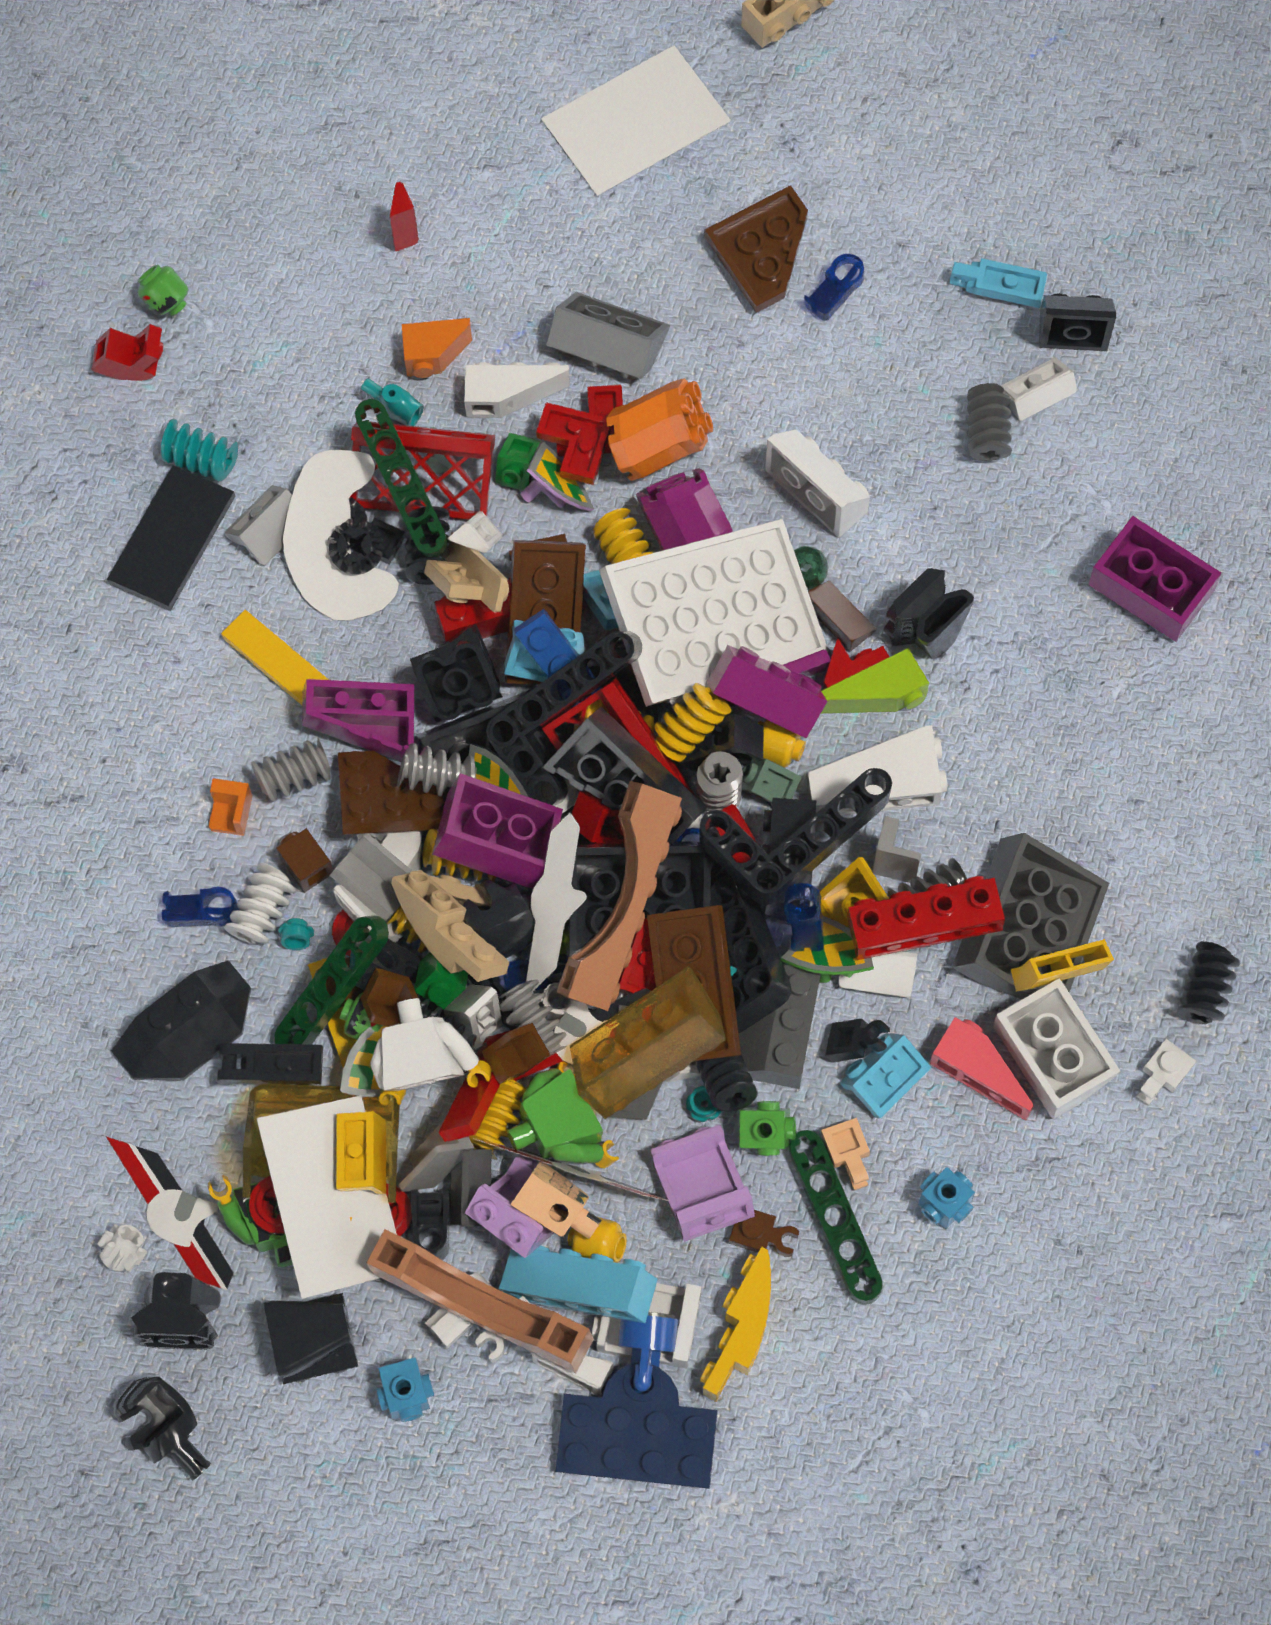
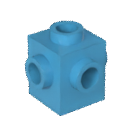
M948 1167L939 1175L934 1171L919 1187L923 1192L921 1193L918 1205L921 1207L922 1213L934 1224L939 1223L947 1229L954 1221L960 1224L973 1210L974 1206L971 1205L975 1194L971 1189L973 1185L964 1174L959 1171L953 1173ZM944 1188L953 1198H945L941 1190Z
M416 1357L378 1368L383 1387L376 1388L382 1411L389 1409L393 1419L400 1418L401 1422H408L422 1417L423 1411L430 1409L428 1398L434 1396L429 1374L421 1375ZM406 1389L410 1390L408 1394L400 1395L402 1391Z

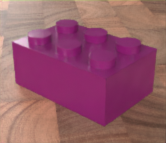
M1132 516L1094 565L1088 585L1177 642L1214 593L1222 573L1138 518Z
M460 773L446 796L432 855L534 889L544 874L550 833L560 823L563 809Z

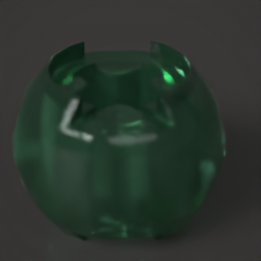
M801 546L794 549L800 570L806 564L812 566L807 572L801 570L807 590L821 585L827 577L829 570L827 559L822 551L813 546Z

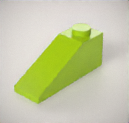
M909 648L822 690L821 692L828 702L821 714L897 712L905 707L912 709L920 705L925 700V697H927L929 681Z

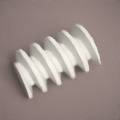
M259 863L257 869L260 873H254L250 879L253 885L245 887L244 895L246 898L238 900L237 907L239 910L233 911L230 915L233 923H227L224 928L229 934L244 942L268 944L270 940L262 932L264 929L275 931L276 926L269 919L270 917L282 918L283 914L276 906L277 904L288 906L290 902L282 894L284 892L294 894L296 888L289 883L290 879L283 872L266 863Z

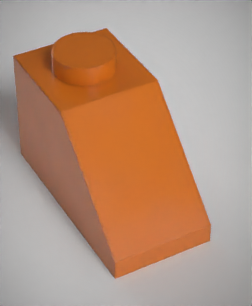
M470 318L401 324L407 377L427 378L433 374H441L472 341Z

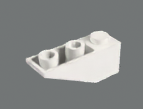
M487 362L466 365L464 399L466 418H502L569 387V365H560L554 362L544 365H526L521 362L509 365H492Z

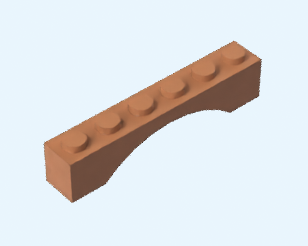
M629 782L618 814L626 851L625 877L619 899L611 916L599 933L582 949L568 957L556 993L606 1011L609 1010L610 1004L616 1001L620 991L619 978L623 968L628 966L632 957L631 944L634 935L640 931L644 923L645 914L643 909L647 898L653 895L657 885L655 875L659 863L665 860L669 851V842L667 840L672 827L677 825L681 816L682 809L680 803L682 798L642 783Z
M384 1229L366 1262L374 1275L574 1373H577L594 1340L589 1328L554 1311L530 1304L489 1286L446 1263L419 1245Z

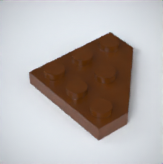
M791 185L704 229L705 239L755 313L785 298L808 218V209Z
M375 751L338 752L343 835L439 829L447 792L444 791L442 796H438L437 786L432 785L428 793H424L422 781L417 783L414 790H410L408 778H404L398 787L397 781L400 765Z

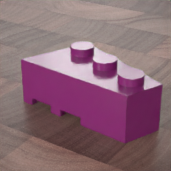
M727 645L707 681L713 694L804 738L808 737L828 702L820 690L822 688L821 685L815 682L814 679L787 669L777 662L762 659L757 653L744 646H740L737 649Z
M306 679L302 691V726L401 762L409 745L414 743V684Z

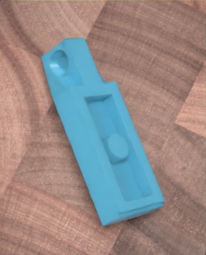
M981 258V262H972L971 265L954 262L950 284L966 288L965 291L976 295L1040 308L1048 273Z

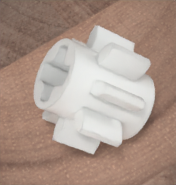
M114 1224L110 1231L105 1230L97 1243L100 1247L104 1248L99 1256L102 1262L111 1270L123 1271L126 1269L130 1272L135 1265L141 1263L147 1254V1251L141 1248L145 1239L141 1232L131 1225H121L119 1227L117 1224Z

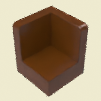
M375 968L360 999L371 1022L390 1027L401 1024L397 1003L416 999L418 996L409 977Z
M533 1023L506 1033L481 1051L499 1084L525 1074L550 1055Z

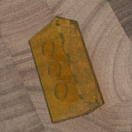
M689 966L570 1045L578 1095L604 1119H607L617 1111L623 1110L629 1103L646 1092L655 1089L658 1084L676 1072L682 1071L690 1063L708 1051L714 1050L720 1043L726 1040L721 1016L694 971Z

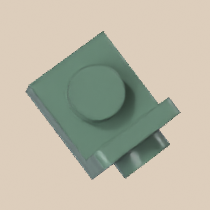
M763 758L761 761L743 767L742 791L752 793L772 803L773 798L792 799L802 777Z

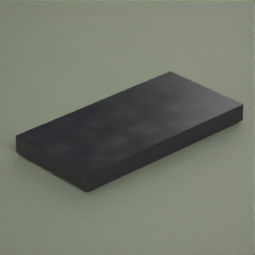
M173 465L108 576L107 581L109 585L171 611L236 497L234 491Z

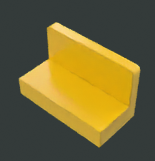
M374 1111L337 1114L336 1189L341 1192L371 1190L378 1195L386 1194V1120Z

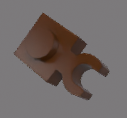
M754 1210L755 1217L734 1224L729 1244L756 1253L759 1252L761 1247L767 1249L768 1245H770L783 1257L793 1256L794 1249L785 1247L781 1240L785 1236L798 1239L800 1231L793 1226H783L780 1229L775 1228L776 1216Z

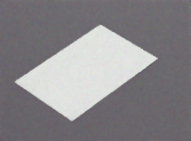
M674 45L541 118L597 196L731 121Z
M361 1095L256 1118L301 1299L380 1279V1277L373 1274L366 1262L384 1229L397 1235L387 1194L378 1195L371 1190L341 1192L336 1189L337 1114L365 1112Z

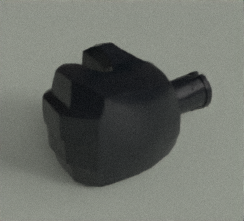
M485 880L480 884V888L486 899L492 904L491 908L480 910L474 902L467 899L463 904V907L466 908L463 922L469 925L487 943L495 947L502 956L508 958L525 949L533 940L535 919L531 910L532 892L525 895L524 892L520 893L515 883L503 887L494 881Z
M159 1376L142 1378L129 1383L113 1403V1414L117 1417L118 1422L121 1423L139 1412H143L147 1416V1423L124 1441L127 1449L133 1451L144 1448L153 1463H157L165 1456L171 1455L190 1476L189 1478L192 1481L203 1473V1469L206 1470L211 1463L188 1440L189 1434L198 1425L189 1403L174 1387Z

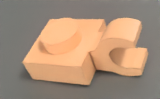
M857 1118L822 1129L821 1135L834 1168L842 1165L846 1166L854 1191L868 1186L867 1180H869V1177L861 1159L870 1156V1150Z

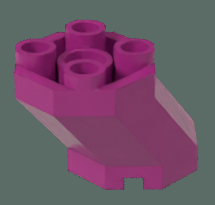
M701 468L692 470L693 477L686 478L684 472L677 473L646 487L648 495L641 491L636 494L643 514L662 551L733 532L709 484L705 471Z

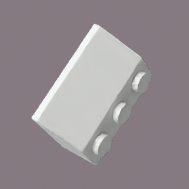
M795 429L771 435L767 439L765 471L837 538L841 537L868 513L870 497L866 488L860 482H853L846 476L842 466L836 460L828 459L822 454L819 446L811 437H804Z
M1060 978L996 1014L993 1028L1052 1119L1057 1118L1087 1100L1121 1072Z

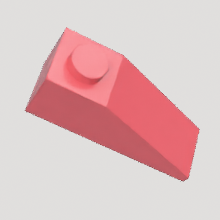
M955 1017L932 1053L930 1064L1020 1118L1027 1120L1033 1108V1103L988 1036L983 1034L982 1028L968 1019L961 1021Z

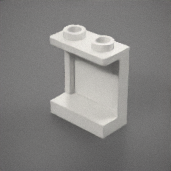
M657 1283L649 1312L675 1315V1319H678L675 1352L661 1351L660 1364L688 1368L701 1298V1286L686 1284V1288ZM602 1316V1318L595 1317L592 1336L594 1340H597V1352L631 1358L632 1348L618 1346L620 1319Z

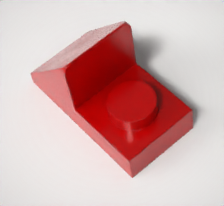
M837 639L825 676L823 690L889 658L890 656L884 646L872 650V648L865 649L858 653L854 660H851L842 643Z

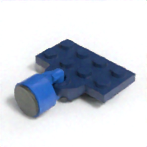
M648 1312L645 1323L620 1319L618 1346L632 1348L631 1364L615 1372L607 1382L602 1398L564 1394L555 1472L710 1489L718 1410L679 1406L678 1390L672 1378L659 1367L661 1351L675 1352L678 1319H675V1315Z

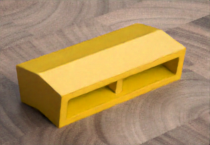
M1105 939L1031 958L1023 966L1011 969L1017 992L1047 985L1059 978L1062 981L1103 970L1114 958ZM1083 956L1085 963L1074 966L1071 959ZM1050 964L1052 972L1040 974L1038 967Z

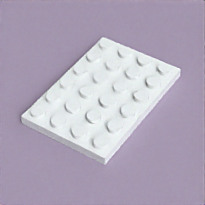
M783 519L614 563L599 569L619 630L631 631L641 639L642 653L631 665L646 707L681 697L685 693L692 694L694 693L692 686L695 683L709 687L707 681L727 645L737 649L740 646H744L757 653L760 658L770 662L774 661L781 665L823 649L827 650V653L829 652ZM622 638L627 653H629L630 645L625 638Z

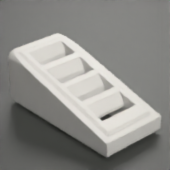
M531 1352L533 1363L597 1396L598 1394L601 1395L614 1369L613 1362L609 1360L585 1356L577 1373H574Z

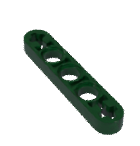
M375 399L364 400L355 410L356 422L407 529L422 555L426 557L439 556L447 547V537L383 404ZM372 409L374 413L381 412L376 417L382 430L375 433L369 420L362 421L367 417L366 411ZM382 439L393 440L396 443V449L391 455L382 456L378 454L376 450L377 444ZM400 469L407 470L411 474L409 483L403 487L395 486L391 482L393 473ZM414 500H420L426 505L424 514L417 518L410 517L406 513L407 505ZM427 523L433 536L440 535L436 539L437 545L433 548L429 544H421L426 538L420 526Z
M376 915L357 918L352 923L277 1027L274 1035L275 1044H292V1041L294 1044L314 1043L385 946L389 930L384 919ZM348 950H351L355 956V966L352 970L348 968L345 962V955ZM329 976L334 979L336 984V991L333 996L326 990V981ZM309 1003H312L317 1011V1017L314 1022L310 1021L307 1016Z
M799 1131L796 1133L795 1140L790 1142L789 1153L850 1297L858 1304H871L878 1299L882 1291L883 1283L880 1273L822 1139L813 1131ZM805 1140L808 1145L815 1144L816 1147L812 1150L814 1162L817 1164L820 1160H823L824 1164L814 1165L807 1171H804L803 1167H809V1160L804 1152H797L800 1149V1142ZM817 1173L826 1174L831 1179V1187L825 1192L815 1191L810 1185V1179L813 1175ZM832 1207L840 1208L846 1214V1221L840 1226H831L825 1220V1212ZM851 1241L858 1244L861 1249L860 1257L854 1261H847L842 1258L839 1248L843 1243ZM865 1262L867 1263L868 1267L862 1268V1274L867 1282L873 1281L875 1283L871 1288L870 1295H866L863 1290L857 1291L855 1289L859 1285L857 1272L855 1270L849 1275L847 1270L857 1269Z

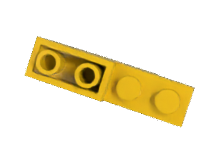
M761 1247L757 1256L753 1254L748 1256L740 1272L741 1275L745 1276L739 1289L731 1288L722 1306L727 1309L725 1321L736 1327L734 1330L729 1327L727 1328L718 1345V1348L723 1350L717 1363L712 1361L708 1363L700 1378V1382L705 1384L703 1395L717 1402L734 1369L748 1376L763 1340L771 1294L769 1251Z

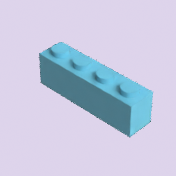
M541 1245L524 1258L511 1248L499 1286V1290L518 1299L524 1296L531 1304L640 1323L646 1322L658 1279L645 1270V1264L632 1259H624L623 1264L615 1263L613 1259L600 1254H592L591 1258L581 1257L580 1253L560 1248L559 1253H554Z

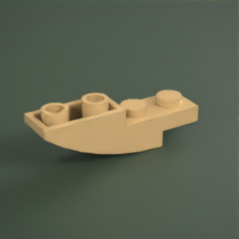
M420 870L392 878L391 884L397 899L415 932L428 950L450 973L465 970L478 982L507 973L509 961L495 947L487 943L469 925L463 922L466 908L456 901L450 893L434 882L428 874Z

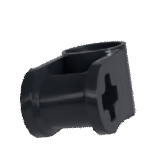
M444 1188L442 1192L419 1193L418 1189L411 1190L413 1241L443 1260L449 1252L450 1188ZM433 1235L441 1239L440 1244L433 1249H426L421 1245L428 1236Z

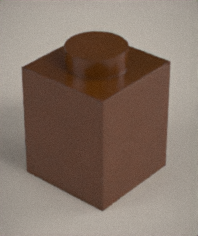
M307 828L299 833L297 831L290 833L281 841L280 846L276 848L280 861L304 893L328 878L333 871L330 859Z

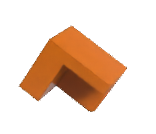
M213 778L210 793L214 803L209 822L210 830L244 836L253 797L249 784Z

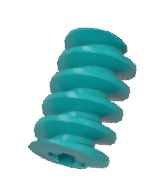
M174 418L171 419L166 426L161 441L162 460L166 463L175 462V465L180 468L187 466V469L191 472L200 471V474L205 477L212 475V478L216 481H223L227 478L237 460L238 443L235 441L228 449L227 437H221L218 443L215 444V434L213 432H209L203 440V430L201 428H196L192 435H190V425L188 423H184L178 431V421Z

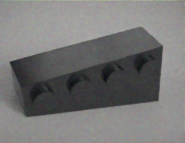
M602 707L589 716L542 767L552 774L558 773L570 780L569 784L580 791L585 789L602 800L601 803L612 810L615 808L620 810L630 781L642 783L682 798L680 803L682 809L680 819L677 825L672 827L667 840L671 845L707 808Z

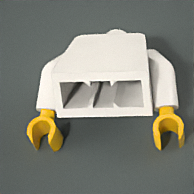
M419 998L397 1003L401 1024L383 1028L382 1037L377 1042L370 1062L378 1087L382 1089L379 1102L383 1106L388 1105L390 1094L396 1098L397 1104L400 1105L406 1095V1089L463 1076V1070L468 1071L467 1082L470 1087H477L478 1079L474 1074L480 1073L484 1075L487 1082L490 1081L491 1076L490 1065L478 1059L469 1043L450 1023L445 1022L443 1018L439 1017L423 1018Z

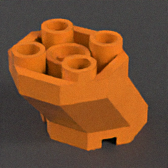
M685 378L672 381L626 405L613 408L607 416V427L614 425V434L608 436L610 449L619 471L622 473L630 472L627 476L630 481L644 478L689 454L702 451L708 442L707 434L713 432V422L709 413H704L700 402L702 398L701 390L696 381L688 382Z

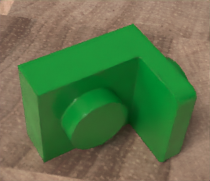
M509 433L497 456L495 482L499 485L524 490L531 483V474L527 472V469L542 440Z

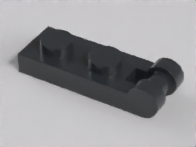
M223 1043L219 1045V1057L222 1058V1068L217 1072V1082L220 1084L321 1085L322 1045ZM246 1058V1069H236L237 1059Z

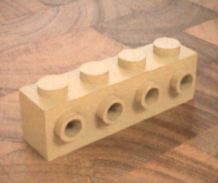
M746 0L742 3L741 26L763 48L772 41L780 40L787 30L796 24L806 22L813 12L822 6H829L834 0Z

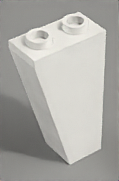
M932 725L924 726L810 771L807 777L808 799L817 800V813L864 771L870 768H880L886 771L892 779L888 804L881 811L940 805L942 792H947L945 770L939 771L937 759L942 758L940 737L934 738ZM869 785L865 788L870 794L878 795L883 793V790L877 785ZM843 808L838 811L840 815L856 814L854 810L849 808Z

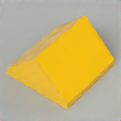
M858 857L818 892L812 900L821 915L849 928L847 920L848 907L854 906L855 902L862 899L873 898L875 901L889 899L865 859Z

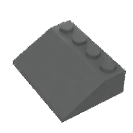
M1026 833L1000 839L985 878H995L1005 917L1003 930L962 939L952 968L976 982L1021 1000L1046 985L1016 992L1011 969L1023 966L1031 958L1088 944L1110 884ZM1083 956L1071 959L1074 966L1081 963ZM1050 964L1038 967L1040 974L1052 972ZM1075 977L1062 980L1069 993Z

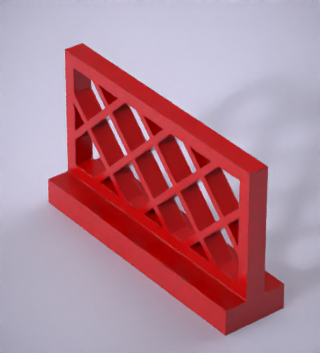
M356 422L352 426V451L361 452V446L368 447ZM371 422L375 433L382 430L378 422ZM393 424L405 450L409 451L417 460V463L413 466L416 470L421 465L433 479V482L424 489L427 493L437 484L449 498V501L441 507L449 510L450 518L470 520L479 512L466 510L457 500L469 489H472L481 499L480 511H483L486 516L488 515L495 435ZM382 439L377 444L376 450L382 456L391 455L396 449V443L391 439ZM383 448L394 450L388 454ZM418 452L428 454L422 458ZM434 454L444 455L452 465L439 477L425 462ZM453 456H459L462 458L457 462L453 458ZM468 458L484 459L483 473L475 480H472L460 466ZM401 469L395 471L399 478L393 484L396 486L403 481L407 485L410 481L407 476L410 473L408 471L404 473ZM456 469L468 485L454 496L441 480ZM374 474L371 481L379 489L380 494L372 500L358 498L357 490L350 496L363 508L399 512L392 495L389 493L388 487L385 488ZM480 480H482L481 490L476 485ZM385 496L388 501H379V499ZM417 500L411 501L406 507V513L420 507H426V505L422 501H420L422 505L413 504ZM453 503L457 509L447 507H449Z
M614 678L601 689L542 728L558 751L565 742L560 740L554 729L564 722L581 726L586 720L588 706L601 699L608 713L695 795L671 758L667 757L659 748L656 742L657 737L617 678ZM580 711H582L581 720L571 718Z

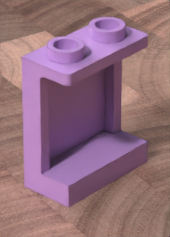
M721 1125L700 1128L692 1135L678 1140H666L651 1149L653 1167L665 1197L669 1200L667 1202L684 1242L755 1217L751 1194L748 1187L743 1185L725 1142Z
M519 1154L515 1157L504 1176L490 1187L487 1184H482L477 1189L465 1214L526 1258L551 1237L554 1232L510 1205L538 1165L532 1158ZM557 1204L561 1210L568 1211L567 1207L563 1204Z

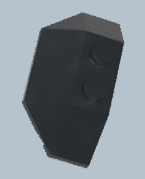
M229 960L194 971L138 1014L111 1051L134 1080H185L219 1053L220 1044L232 1043L243 1035L251 987Z

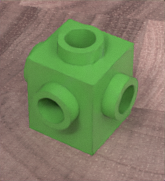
M758 1101L757 1108L745 1107L739 1110L740 1148H757V1155H780V1149L790 1146V1140H795L796 1119L795 1117H790V1108H780L779 1101ZM765 1123L771 1126L772 1133L766 1130Z

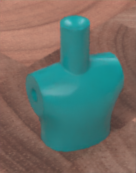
M367 378L361 386V390L383 404L391 420L398 421L407 426H415L423 414L424 405L417 401L408 391L396 384H388L382 388Z

